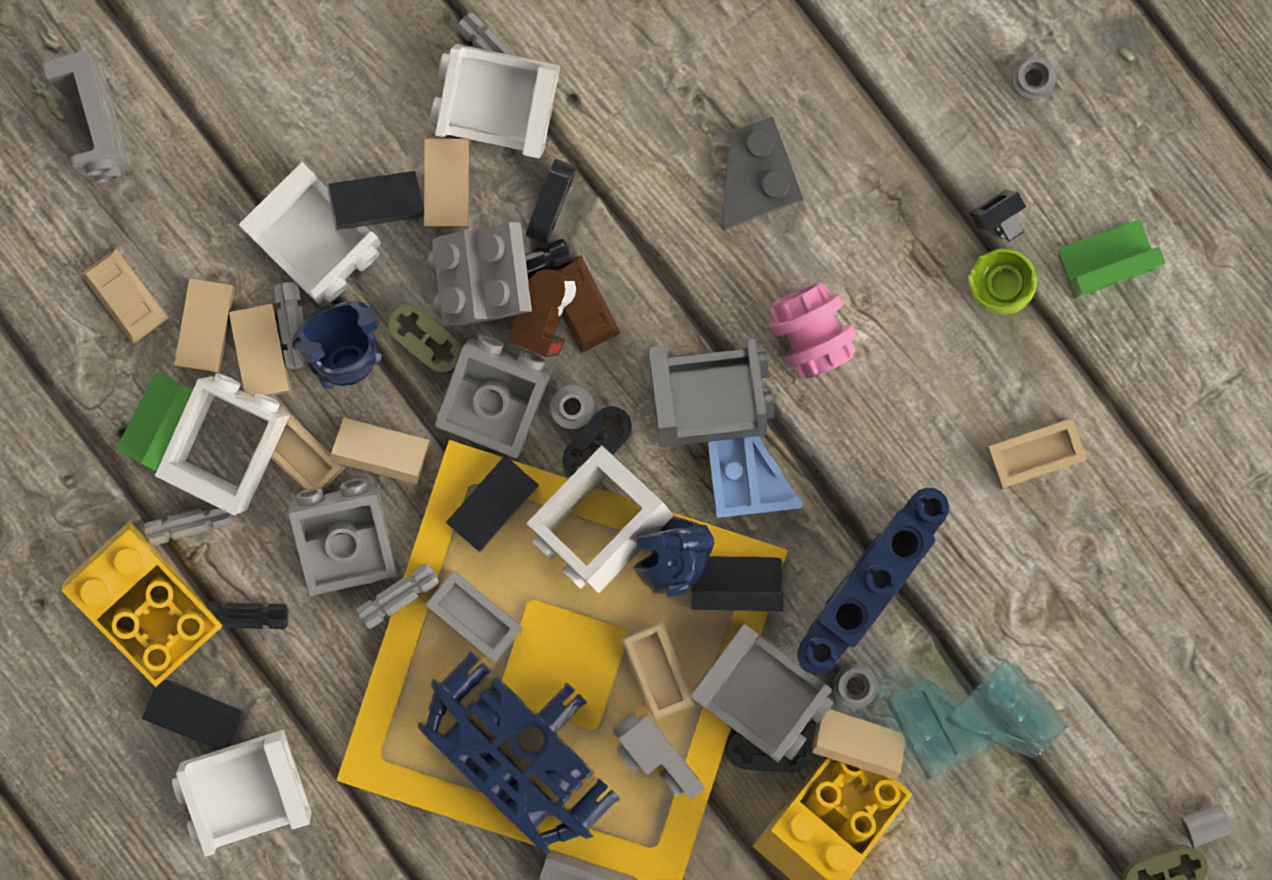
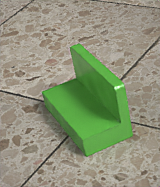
M1140 220L1132 221L1066 245L1057 252L1075 299L1157 270L1166 264L1160 247L1151 249Z
M155 373L117 446L118 452L157 472L193 389L161 373Z

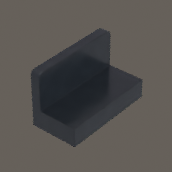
M709 556L702 575L691 587V610L783 611L781 559L778 557Z

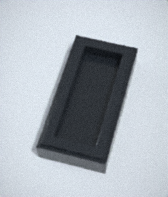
M416 171L328 183L327 190L336 230L423 217L424 209Z
M504 455L446 523L476 550L481 552L539 484Z
M165 678L154 688L142 719L221 750L230 746L244 710Z

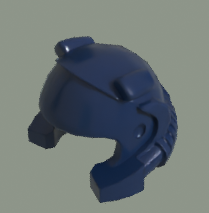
M348 301L333 306L327 305L310 314L309 318L297 329L292 337V347L296 350L300 360L307 362L311 371L318 376L324 388L332 389L335 385H355L364 380L373 370L374 365L379 364L382 358V354L375 345L377 341L371 332L378 329L379 321L373 307H368L363 302Z
M673 516L658 532L642 533L637 536L638 547L652 550V553L648 557L636 562L633 568L636 575L645 586L651 589L653 594H667V597L683 594L689 591V587L694 585L702 575L715 544L714 537L707 525Z

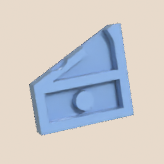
M759 436L707 442L716 519L802 509V501L787 482L781 469L773 457L770 456Z

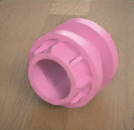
M815 283L784 296L774 302L770 310L774 319L768 325L772 337L786 335L791 349L786 351L781 357L786 367L795 366L800 377L810 378L830 371L850 360L855 350L851 342L857 337L853 324L839 326L834 312L844 305L839 294L830 295L827 286L823 283Z

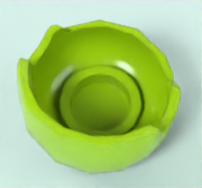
M998 248L979 256L970 275H968V284L974 301L988 313L1002 316L1015 314L1026 307L1033 298L1038 281L1031 260L1018 250Z

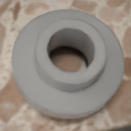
M1028 56L1020 60L1014 67L1011 82L1019 96L1035 101L1045 98L1053 90L1056 83V73L1048 60L1039 56ZM1027 73H1037L1041 80L1038 86L1029 85L1025 79Z
M568 385L562 387L554 394L550 404V411L554 421L559 426L569 430H576L586 426L592 419L595 405L591 394L586 389L577 385ZM569 399L578 400L581 404L580 412L576 415H568L564 411L565 402Z
M846 665L836 673L833 679V693L836 699L848 708L858 709L865 707L873 701L877 694V679L874 673L864 665ZM853 677L859 678L863 683L862 691L856 695L850 694L846 687L848 680Z

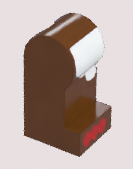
M542 270L534 274L529 281L532 311L516 315L507 341L542 356L553 357L560 355L565 339L554 334L564 307L570 304L575 297L576 286L571 275L565 271Z

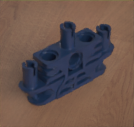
M927 487L918 490L904 507L894 515L882 533L879 532L831 594L825 602L826 606L811 624L798 647L797 658L805 671L819 675L826 673L835 666L848 647L857 646L934 545L935 537L933 535L946 520L949 513L947 497L941 491ZM896 533L904 535L909 541L910 549L905 557L896 555L892 549L891 541ZM843 604L850 605L856 613L854 625L846 630L841 628L836 620V612Z
M472 651L441 683L435 678L432 679L431 687L434 693L428 708L430 713L426 724L419 721L418 728L512 823L546 854L551 852L549 845L558 841L565 842L580 836L585 839L594 837L589 829L616 801L620 800V797L611 789L601 801L597 802L598 797L608 788V785L599 778L597 783L570 810L564 805L571 797L570 793L573 790L577 791L582 786V781L585 778L589 779L594 773L592 768L556 734L587 703L578 694L567 706L563 705L575 692V689L568 682L536 714L499 677H496L491 682L492 686L489 689L486 688L479 694L480 698L477 701H472L465 708L460 701L491 672L484 663H481L468 675V671L480 660ZM448 709L457 722L443 734L438 729L442 716L446 714ZM472 712L498 737L494 742L468 717ZM532 726L542 732L544 737L542 748L538 751L529 752L520 746L518 737L523 728ZM509 735L511 749L523 760L534 761L525 772L499 747ZM533 773L559 797L556 802L530 778ZM550 814L563 822L557 825L556 828L543 833L538 828Z

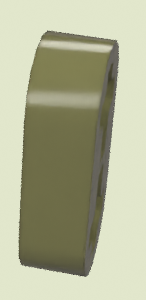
M407 304L396 308L391 313L388 321V328L393 338L430 370L438 374L454 372L462 350L459 341L420 308ZM413 315L418 316L416 325L425 333L424 337L419 340L410 332L404 336L399 335L402 329L398 322L399 318L404 316L410 319ZM431 339L442 347L447 343L452 344L453 347L450 353L454 357L453 361L447 363L442 360L438 365L433 363L436 355L426 344Z
M1185 845L1176 846L1129 864L1123 871L1121 880H1138L1137 872L1140 870L1147 875L1160 873L1162 878L1158 880H1204L1207 876L1208 864L1204 855L1197 849ZM1182 855L1187 859L1196 860V866L1190 869L1192 876L1189 878L1182 873L1171 875L1168 873L1169 869L1181 864L1180 856Z

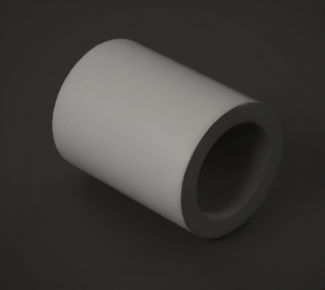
M1220 804L1181 818L1183 830L1193 848L1232 833L1229 819Z

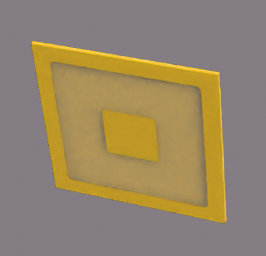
M449 440L404 577L406 576L409 579L413 576V571L424 564H428L438 576L439 584L426 593L424 591L420 592L419 598L391 615L336 781L536 846L418 728L419 721L426 724L430 713L428 708L434 693L431 687L432 679L435 678L441 683L472 651L480 660L468 671V675L481 663H484L491 672L460 701L465 708L472 701H477L480 698L479 694L484 689H489L492 686L491 682L496 677H499L536 714L564 687L566 682L575 689V692L563 703L564 706H567L578 694L587 701L556 733L594 771L589 779L585 778L582 781L583 784L577 791L573 790L570 793L571 797L564 805L570 810L597 783L599 778L608 785V788L596 801H601L611 789L620 797V800L616 801L589 829L594 835L593 838L585 839L580 836L565 842L558 841L550 844V849L633 876L638 880H682L731 727L695 700L694 706L654 721L705 787L703 791L691 800L685 792L676 797L660 777V772L665 769L662 764L648 775H646L641 767L633 772L617 753V748L622 744L614 734L613 728L633 712L638 718L645 713L651 719L652 717L620 637L662 621L692 695L744 624L761 636L768 611L691 610V587H689V591L674 597H667V594H653L651 589L645 586L636 575L633 568L636 562L648 557L652 553V550L644 548L630 560L600 593L588 583L582 589L579 588L562 571L568 563L558 554L549 559L532 542L538 534L526 524L569 478L513 460L511 461L538 483L539 486L485 548L479 552L452 529L446 521L503 457ZM594 487L553 529L552 533L588 566L641 509L630 498ZM672 512L675 517L707 525L715 542L710 556L778 557L782 561L783 568L788 552L787 549ZM454 570L524 627L495 663L426 606V603ZM448 709L446 714L442 716L438 729L443 734L457 722ZM473 712L468 716L493 742L498 738ZM525 727L519 733V744L524 750L534 752L542 748L544 737L542 732L536 727ZM510 735L499 746L524 772L534 762L523 760L511 749ZM535 773L530 776L554 802L559 799ZM550 814L538 828L543 833L556 828L557 825L563 822Z

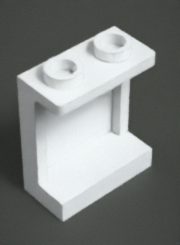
M456 44L451 48L450 54L443 53L439 66L438 79L445 81L442 98L435 97L431 110L430 123L437 124L435 136L445 137L446 135L467 138L523 150L522 155L540 158L545 148L560 65Z
M303 162L238 224L318 305L325 299L329 303L335 300L348 286L345 279L356 268L360 271L365 270L380 254L376 248L381 244V241L366 226L341 230L335 229L327 187Z
M284 729L183 761L176 772L177 778L172 779L173 789L179 804L186 803L191 816V820L187 821L191 841L194 846L201 845L205 857L213 855L217 847L290 824L293 830L310 824L312 811Z

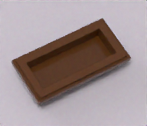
M582 255L551 269L565 271L575 281V297L570 304L564 307L562 316L581 353L621 334Z

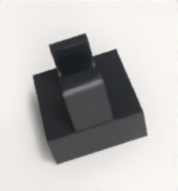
M1005 189L969 212L977 228L988 231L994 228L1001 240L1007 239L1010 242L1024 233L1015 214L1026 208V205L1016 191Z

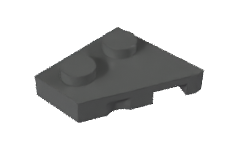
M773 117L731 132L721 218L723 230L803 201L804 198Z

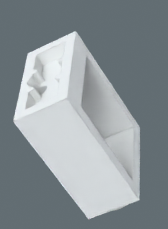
M216 373L214 377L210 376L197 380L155 476L232 515H237L247 511L290 415L278 409L280 403L275 399L260 393H255L253 397L239 390L241 384L238 381ZM214 396L268 422L239 487L186 461Z
M601 445L526 524L538 534L532 542L549 559L558 554L568 563L562 571L579 588L582 589L588 583L600 593L642 549L637 545V536L642 533L658 532L674 515L653 492ZM606 476L641 511L586 566L552 531Z

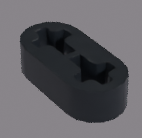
M558 159L554 160L529 222L526 237L548 244L573 182L577 166Z
M608 406L602 408L570 442L563 453V465L570 476L576 472L572 468L575 460L571 455L576 449L583 453L594 443L598 448L602 445L613 456L617 453L631 435L632 423L627 412L620 407ZM605 416L611 420L616 416L621 417L623 421L620 424V428L623 434L620 437L611 434L603 443L599 442L596 438L604 430L601 420Z
M735 732L727 744V754L731 762L744 770L800 771L809 764L813 754L811 753L812 745L807 738L801 747L804 748V756H797L795 764H788L787 757L785 756L779 762H776L768 754H752L750 762H743L742 755L735 753L734 748L735 745L743 743L744 736Z

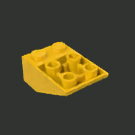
M130 521L63 581L61 591L155 687L223 626L154 545L148 543L147 538Z
M825 757L777 813L752 847L790 880H849L912 796V793L896 779Z

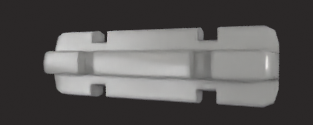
M469 13L457 24L458 33L467 42L472 41L474 48L507 55L513 54L489 29H484V23L474 13Z
M296 282L277 284L273 288L275 304H280V309H277L276 313L281 345H286L287 348L286 351H283L284 364L287 369H302L308 367V364L300 360L296 350L292 347L293 335L305 322L303 307L298 306L297 301H301L300 287Z
M209 505L207 510L198 508L168 516L166 521L157 519L147 522L144 525V530L148 543L156 546L169 542V538L178 540L208 532L210 527L213 526L214 529L230 526L233 523V515L214 505Z
M428 564L422 565L412 572L413 576L409 579L405 576L376 595L377 600L374 602L369 600L358 607L356 613L362 624L368 629L375 627L384 621L383 617L385 615H393L419 598L420 592L424 591L426 593L437 586L439 578L432 567Z

